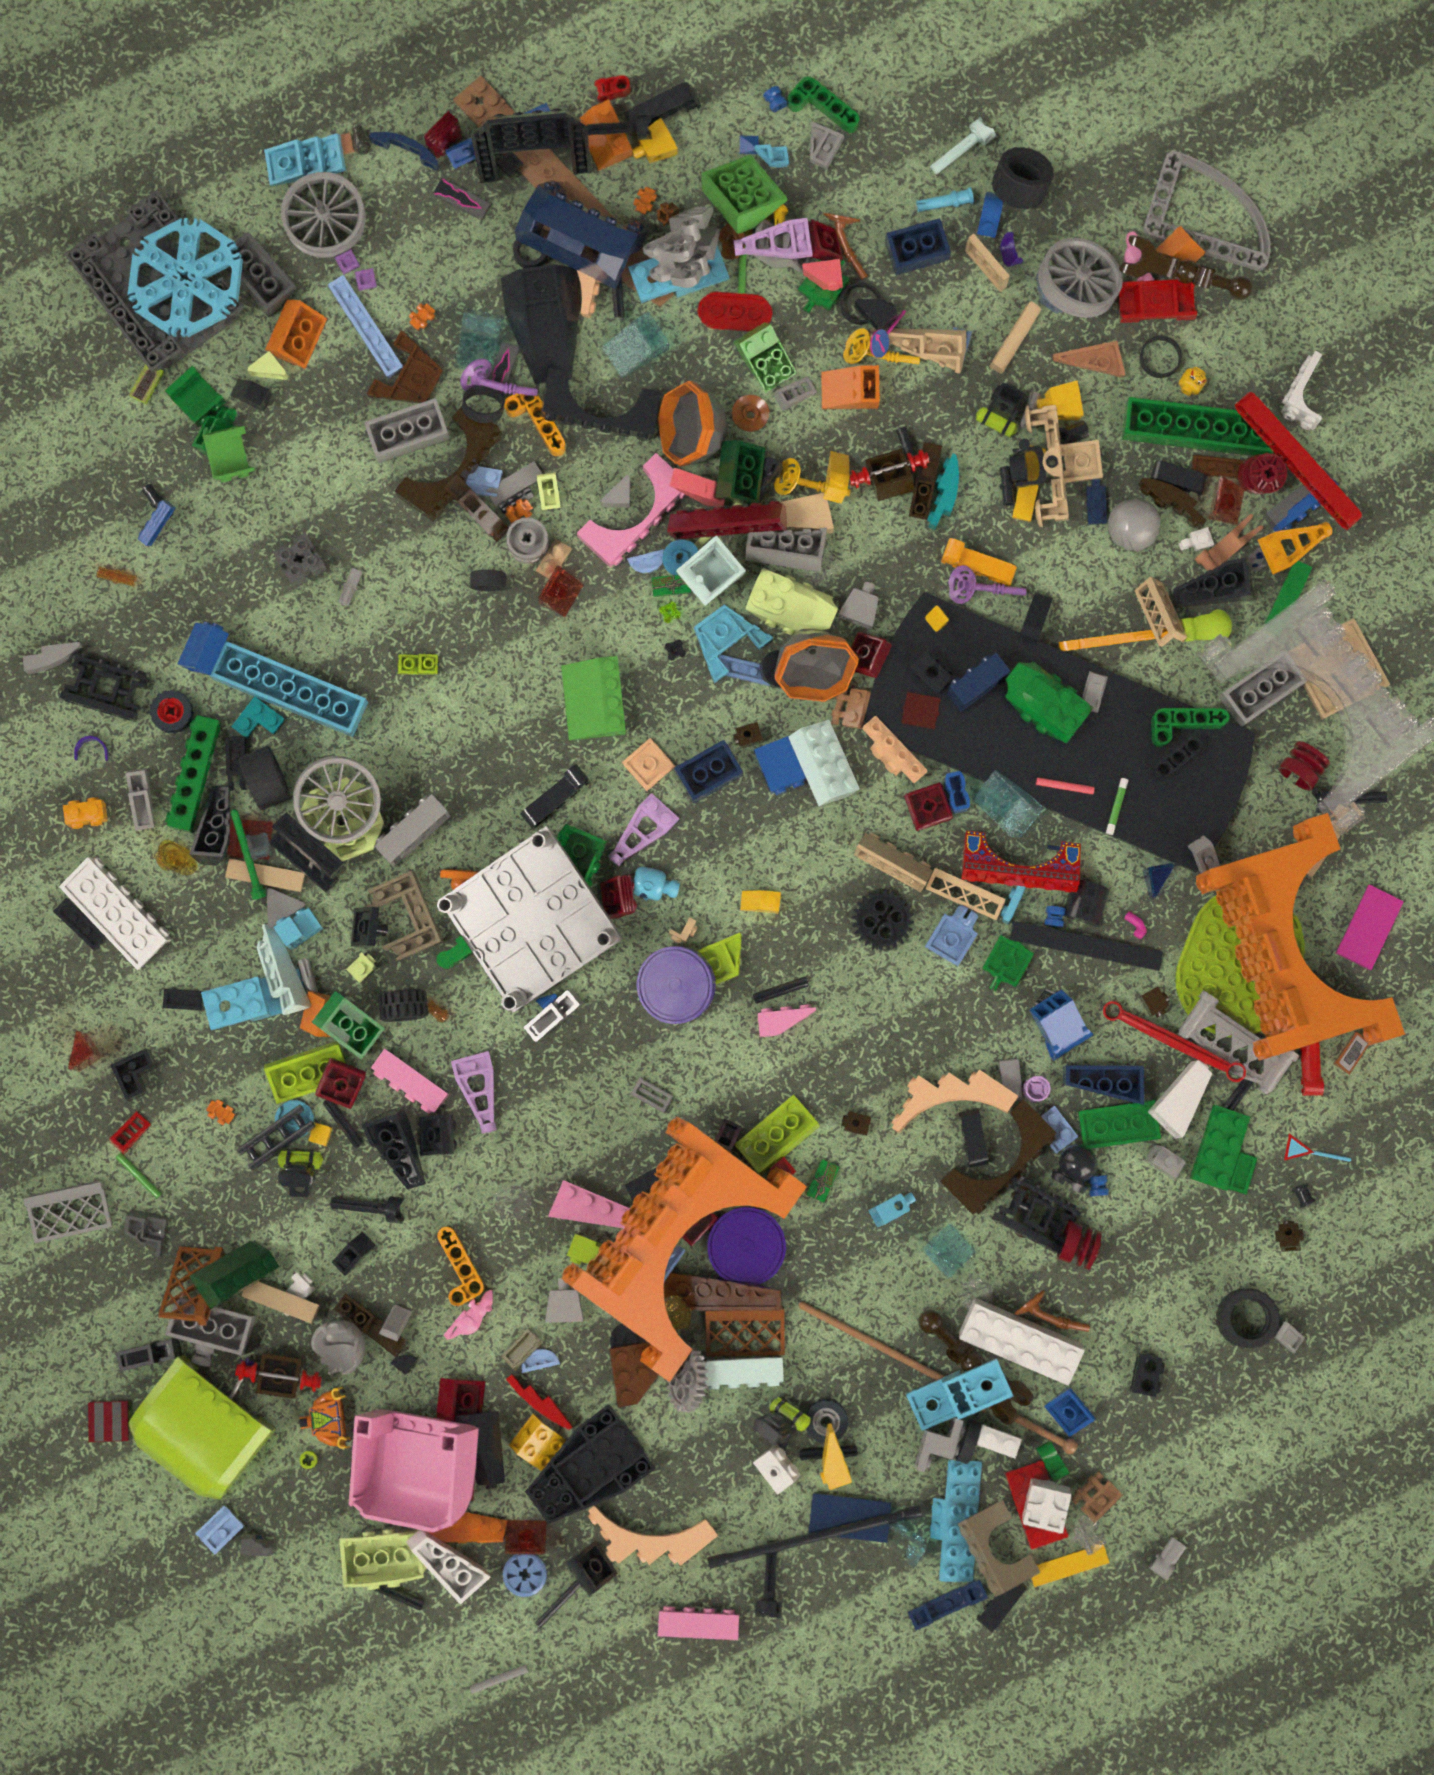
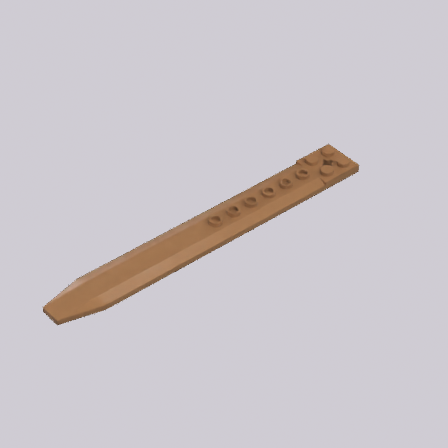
M479 76L453 99L457 106L478 128L488 117H493L496 114L513 115L515 113L482 76ZM476 98H483L484 104L476 105ZM550 149L513 152L524 165L519 171L535 188L538 184L554 180L559 182L562 188L566 189L564 194L567 195V199L571 201L578 200L584 204L583 207L589 210L594 208L600 211V215L606 218L607 216L613 217ZM643 247L640 251L629 256L622 273V281L634 291H636L628 267L651 259L644 254ZM648 276L647 280L650 283H655L657 281L652 279L650 276ZM672 292L650 301L661 307L674 293Z

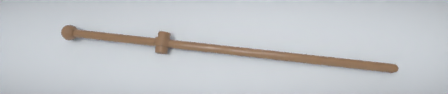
M800 1302L798 1305L800 1309L935 1380L945 1377L805 1302ZM1017 1414L1016 1423L1062 1446L1067 1454H1074L1078 1444L1074 1439L1065 1440Z

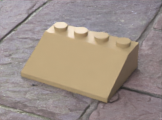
M865 833L855 850L854 856L921 893L933 872L930 869L931 866L923 861H920V863L913 859L914 856L905 851L903 853L897 851V847L889 842L885 844L879 841L880 837L877 835Z

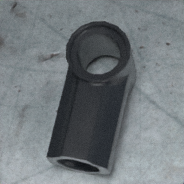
M1084 420L1065 428H1059L1060 436H1063L1065 439L1064 442H1061V445L1074 443L1090 436L1088 426Z

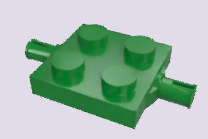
M840 259V266L842 267L845 261ZM842 274L843 288L829 291L828 289H822L806 277L798 288V292L809 300L803 310L810 313L814 305H817L829 311L850 282V278Z
M1000 935L982 967V970L991 974L994 978L989 989L992 990L994 987L993 991L996 992L1001 982L1016 988L1034 953L1027 950L1022 943L1010 941Z

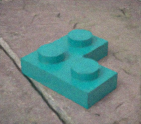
M253 697L231 727L245 738L250 736L258 724L274 735L285 719L259 699Z

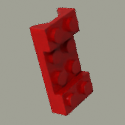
M1177 279L1123 282L1118 295L1120 323H1135L1140 320L1169 318L1195 320L1197 316L1194 303L1195 285L1192 283L1184 284Z
M1043 1460L1004 1472L1029 1548L1033 1550L1068 1538L1065 1525L1062 1534L1023 1524L1022 1516L1031 1478L1049 1481Z

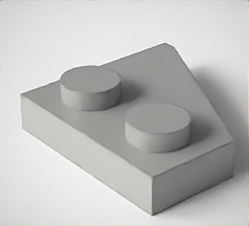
M812 121L810 139L811 163L828 169L844 140V135Z

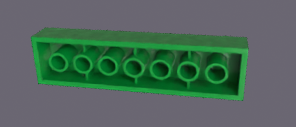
M1129 397L1125 403L1121 440L1247 456L1265 453L1275 454L1237 410Z

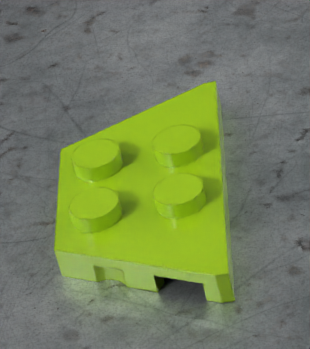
M741 933L697 950L711 965L716 985L739 976Z

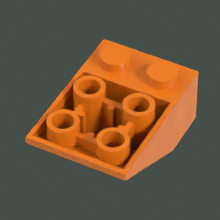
M879 365L854 366L821 372L822 409H878L880 403Z

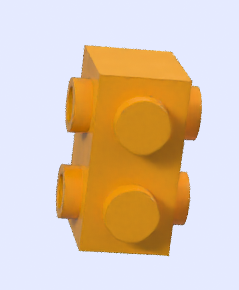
M98 797L88 798L87 802L81 803L79 800L69 801L68 805H63L65 824L72 829L83 828V825L88 824L99 826L102 825V822L108 821L106 803L101 799L99 800Z

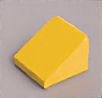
M937 605L925 617L926 621L936 632L947 625L949 621L948 617Z
M314 1122L315 1127L311 1130L308 1141L327 1146L332 1127Z

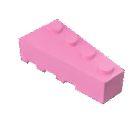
M563 1180L548 1217L625 1228L620 1222L624 1212L630 1208Z

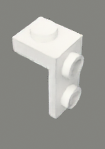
M296 1272L291 1277L295 1282L285 1292L306 1299L316 1288L311 1284L313 1281L307 1274L304 1273L302 1275Z

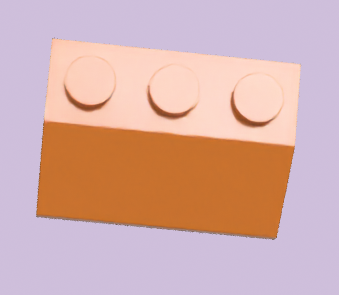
M609 100L591 107L580 117L587 124L619 122ZM625 133L588 135L590 154L598 171L632 157V147Z
M287 300L265 351H270L276 358L306 369L328 318L300 300Z

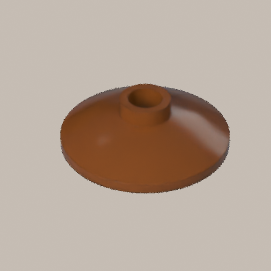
M729 223L722 228L718 239L722 243L720 254L723 258L733 260L740 256L735 254L734 240L745 238L746 232L737 234Z
M742 396L733 405L732 419L735 425L743 431H758L768 422V405L759 396ZM752 412L754 417L748 418L747 413Z

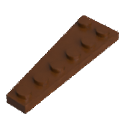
M673 1271L664 1281L666 1311L782 1310L781 1289ZM685 1299V1301L690 1305V1308L686 1304L682 1303L681 1300Z

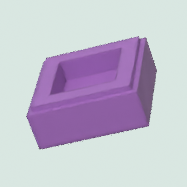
M352 250L335 257L343 275L360 267Z
M373 268L355 272L359 291L377 287Z

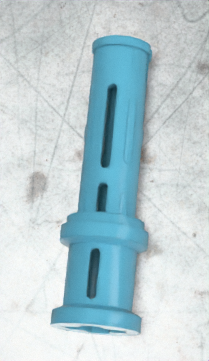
M971 187L958 192L953 190L948 195L916 200L918 213L951 205L956 208L961 204H974Z

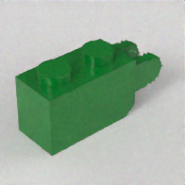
M223 406L216 416H207L192 447L208 457L202 434L234 427L232 424L236 419L235 417H237L236 410Z

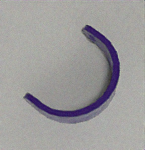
M1012 231L1007 232L1003 236L1000 245L1004 265L1011 267L1022 264L1023 259L1018 258L1015 249L1014 233Z
M85 736L77 742L74 749L75 761H78L80 747L88 741L100 742L105 751V761H108V748L99 738Z

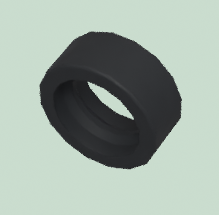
M514 241L512 248L514 259L522 268L543 266L547 261L548 256L543 253L534 261L524 260L520 255V247L523 243Z
M489 569L472 571L470 573V588L476 591H503L506 589V573Z

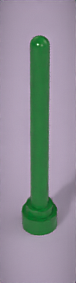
M233 809L231 810L232 820L253 886L250 892L252 899L256 900L266 897L267 892L265 887L259 882L239 812Z

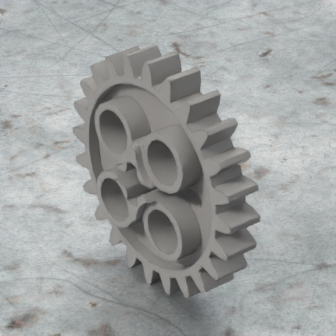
M691 1347L693 1350L667 1386V1390H670L668 1397H672L670 1403L674 1404L673 1408H677V1411L681 1412L695 1411V1408H699V1403L703 1402L702 1396L706 1395L704 1388H707L705 1381L708 1378L705 1377V1374L708 1370L704 1367L707 1363L703 1362L704 1356L701 1355V1351H697V1348Z

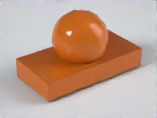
M443 868L440 872V878H452L450 884L452 890H454L480 871Z

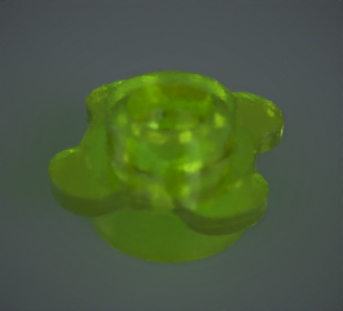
M673 601L659 608V613L663 615L665 623H670L671 620L681 617V613L677 610L676 603Z

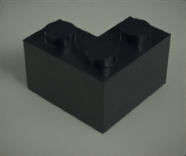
M147 1048L110 1065L126 1101L130 1102L148 1094L141 1075L158 1068L151 1050Z

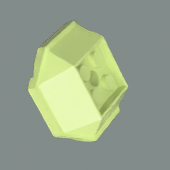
M341 779L340 791L344 789L351 779ZM338 781L331 783L334 791L337 790ZM354 781L344 794L366 787V785ZM330 784L322 786L330 793L332 792ZM320 788L309 792V794L329 796ZM371 789L347 797V800L373 803V792ZM307 797L301 811L327 802V800ZM346 804L365 821L372 811V806ZM329 805L303 814V816L313 827ZM346 808L342 809L344 817H347L350 832L355 831L364 824ZM333 809L328 812L315 828L317 831L330 835ZM340 810L336 811L333 835L349 833L346 825H338V819L342 817ZM379 811L372 827L364 835L346 843L319 841L342 861L372 851L377 844L375 841L379 838L384 826L381 813Z

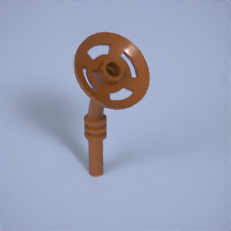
M823 212L826 218L835 222V230L844 252L843 255H846L845 258L848 259V263L852 264L861 280L865 279L868 275L857 260L858 256L854 255L855 251H852L853 248L849 247L843 230L846 224L860 222V219Z
M1044 1289L1013 1313L1014 1315H1021L1030 1312L1061 1329L1068 1330L1070 1328L1089 1332L1090 1330L1089 1324L1071 1321L1070 1318L1061 1316L1055 1317L1040 1310L1039 1302L1045 1294Z

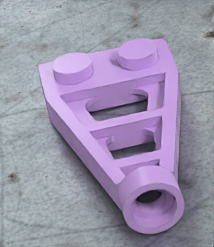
M807 218L788 220L740 240H734L736 256L748 254L788 259L812 257ZM784 232L789 233L791 238V247L787 249L778 248L774 244V238ZM765 237L770 239L771 247L769 249L756 248V240Z
M651 793L638 806L616 848L608 855V858L619 867L626 859L665 835L677 823L679 818ZM645 816L649 817L657 825L656 830L648 835H644L638 830V825ZM631 833H635L641 838V842L634 848H629L625 844Z
M489 1051L451 1061L456 1082L477 1118L482 1134L497 1130L494 1122V1069ZM479 1074L484 1075L485 1088L480 1092H473L467 1083L468 1078ZM486 1095L488 1109L479 1111L475 1098ZM486 1120H489V1121L491 1122V1123L484 1124V1122H485Z

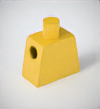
M662 118L648 127L651 131L652 139L638 140L637 138L639 146L632 149V155L635 160L645 155L649 164L678 155V147Z
M1078 381L1049 388L1045 393V398L1037 400V409L1056 405L1058 420H1080L1084 413Z

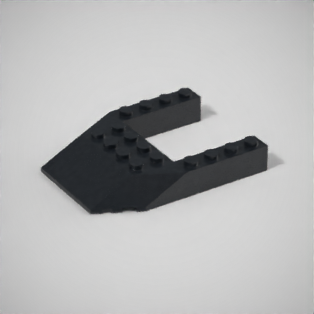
M556 108L547 112L536 110L526 114L522 112H515L513 115L496 114L493 117H488L472 135L480 183L499 182L497 153L570 147L574 175L592 173L587 123L567 110Z

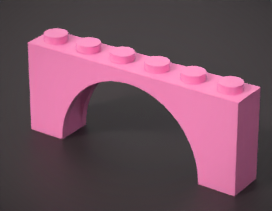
M657 453L643 465V471L650 478L655 490L653 508L644 521L630 529L609 530L589 520L577 532L578 538L610 568L613 565L617 566L623 560L622 555L626 551L630 553L637 544L635 542L639 538L644 539L650 532L648 529L652 525L656 526L663 519L662 515L666 511L669 513L675 507V501L678 498L683 499L686 496L670 487L674 469Z

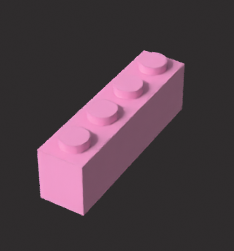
M386 1049L382 1051L371 1067L375 1070L373 1073L381 1080L385 1077L390 1081L389 1086L396 1091L401 1089L406 1092L405 1097L413 1103L415 1100L422 1104L420 1108L428 1114L431 1111L436 1114L449 1096L448 1093Z
M664 1606L663 1610L659 1609L658 1636L738 1640L739 1613H735L734 1609H723V1612H715L714 1608H703V1611H695L694 1607H683L682 1611L675 1610L674 1606Z

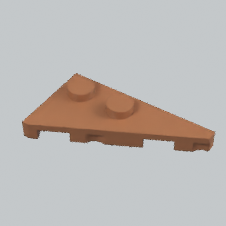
M1117 341L1057 353L1052 356L1055 362L1121 378L1126 375Z

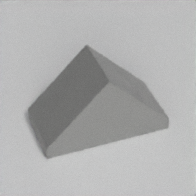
M628 475L600 500L602 507L630 508V477Z

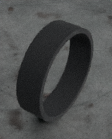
M857 282L849 285L843 291L840 298V310L847 321L856 325H865L869 323L866 319H854L844 311L842 305L843 297L849 290L857 287L871 290L877 299H881L877 289L872 285Z
M1160 335L1150 338L1143 345L1140 352L1141 367L1148 375L1155 378L1171 376L1177 371L1182 361L1180 346L1174 339ZM1161 340L1173 345L1178 353L1176 368L1168 373H1156L1150 370L1143 359L1144 348L1149 343Z
M483 385L473 386L463 395L462 410L473 421L491 423L503 415L505 400L501 392ZM486 395L496 399L501 407L492 413H479L472 410L466 404V401L472 396Z
M972 1419L968 1420L959 1443L960 1449L956 1456V1461L964 1464L970 1462L980 1435L981 1422Z

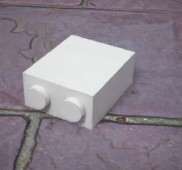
M982 1424L977 1445L1015 1458L1022 1439Z

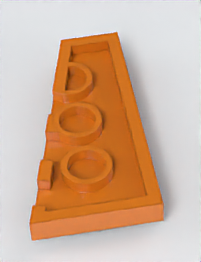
M464 1512L454 1525L435 1532H426L444 1543L503 1542L507 1520Z

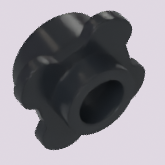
M679 639L665 644V650L669 654L668 659L670 661H674L678 657L683 658L686 655V651L682 647L683 642Z

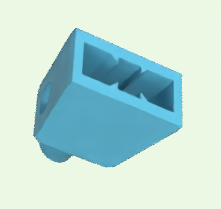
M911 1192L904 1196L900 1193L868 1211L878 1228L909 1212V1206L916 1203V1199ZM897 1203L900 1209L897 1210L894 1204Z

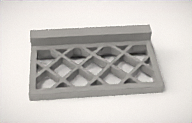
M104 1179L33 1194L23 1198L24 1205L27 1207L34 1242L39 1243L112 1227L104 1189ZM100 1193L102 1202L97 1207L89 1202L92 1195ZM78 1198L84 1202L80 1211L70 1206L73 1199ZM59 1202L65 1206L60 1215L50 1210L54 1203ZM86 1204L96 1210L91 1219L81 1213ZM41 1207L46 1211L41 1220L34 1216L32 1208ZM67 1208L77 1214L72 1223L62 1217ZM98 1211L105 1215L107 1223L99 1225L93 1221ZM48 1213L58 1218L53 1227L43 1222ZM79 1216L89 1221L85 1228L80 1229L74 1225ZM60 1220L69 1225V1228L64 1233L54 1229ZM40 1224L50 1229L47 1236L38 1238L37 1229Z

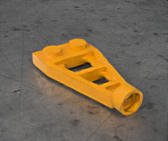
M1323 522L1316 526L1276 531L1258 539L1272 574L1291 567L1322 539L1331 536L1332 527L1328 522ZM1306 533L1310 543L1303 547L1298 535ZM1291 539L1295 551L1290 556L1286 555L1281 540Z

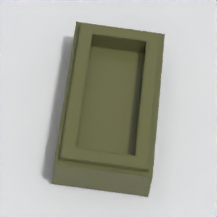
M528 1328L501 1357L516 1371L543 1342Z

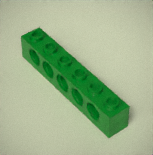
M196 715L195 720L193 719L191 722V737L187 738L185 744L187 752L181 759V774L177 775L175 781L177 786L176 793H173L171 796V811L167 812L165 819L167 826L171 829L188 833L193 832L222 724L219 720ZM201 733L207 734V738L204 741H198V736ZM197 751H201V758L198 760H194V753ZM191 770H197V775L194 778L188 777V773ZM186 788H191V795L188 797H184V790ZM182 806H186L187 812L184 815H179L178 810Z

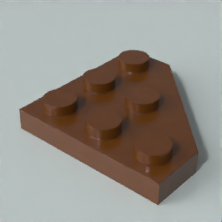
M649 1342L609 1348L618 1408L638 1404L659 1375L640 1361L642 1352L651 1345Z

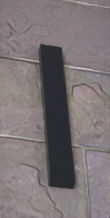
M1012 921L1009 936L1010 941L1160 971L1163 954L1161 951Z

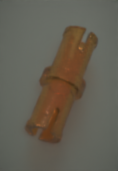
M99 566L96 578L113 581V584L121 583L135 587L134 582L137 580V575L121 572L120 569L112 570Z

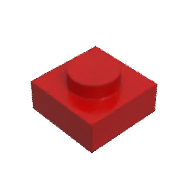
M785 1157L769 1169L771 1171L777 1167L791 1175L797 1172Z

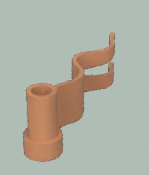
M1250 514L1211 550L1207 551L1205 549L1194 560L1207 571L1212 570L1226 562L1252 536L1254 537L1264 527L1260 525L1238 539V535L1253 518V515Z

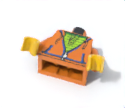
M341 1386L319 1396L313 1402V1407L309 1408L310 1416L299 1417L300 1429L311 1428L312 1436H317L318 1441L329 1446L339 1447L340 1449H348L350 1446H347L345 1442L351 1439V1437H345L346 1426L342 1398H345L346 1395H340L339 1391L343 1389Z

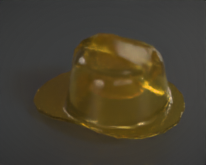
M171 840L160 842L158 851L153 857L162 870L175 871L185 876L195 873L198 867L196 860L189 855L190 850Z

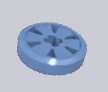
M523 1551L514 1554L508 1559L503 1569V1580L507 1589L520 1597L532 1596L539 1592L547 1578L545 1563L538 1555L532 1552ZM523 1569H528L527 1573H530V1577H527L526 1580L522 1579V1575H519V1572H523Z

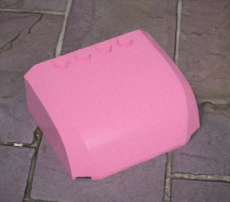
M374 1410L356 1415L349 1505L358 1509L360 1515L366 1519L429 1532H435L454 1525L468 1508L472 1496L476 1468L478 1428L473 1425L393 1410Z

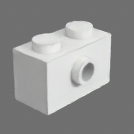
M778 1444L772 1446L753 1462L777 1494L789 1487L801 1476L798 1468L791 1463L785 1451Z

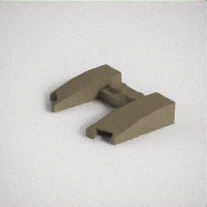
M409 871L368 890V893H373V904L367 905V907H381L402 898L416 932L383 946L384 950L388 951L391 948L399 955L396 958L397 961L444 942L421 891L422 887L415 871Z

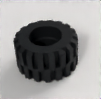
M395 990L378 996L379 1015L382 1021H411L422 1019L429 1015L427 992L424 990Z

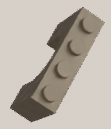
M1003 1500L958 1523L960 1533L966 1539L969 1550L975 1557L979 1570L984 1574L988 1587L995 1597L1040 1573L1032 1555H1028L1013 1564H1003L992 1555L989 1548L991 1531L1012 1518Z

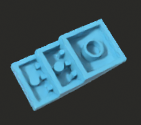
M337 133L321 139L316 136L301 142L296 139L264 150L271 186L293 183L312 173L329 172L337 174L346 171L341 136Z

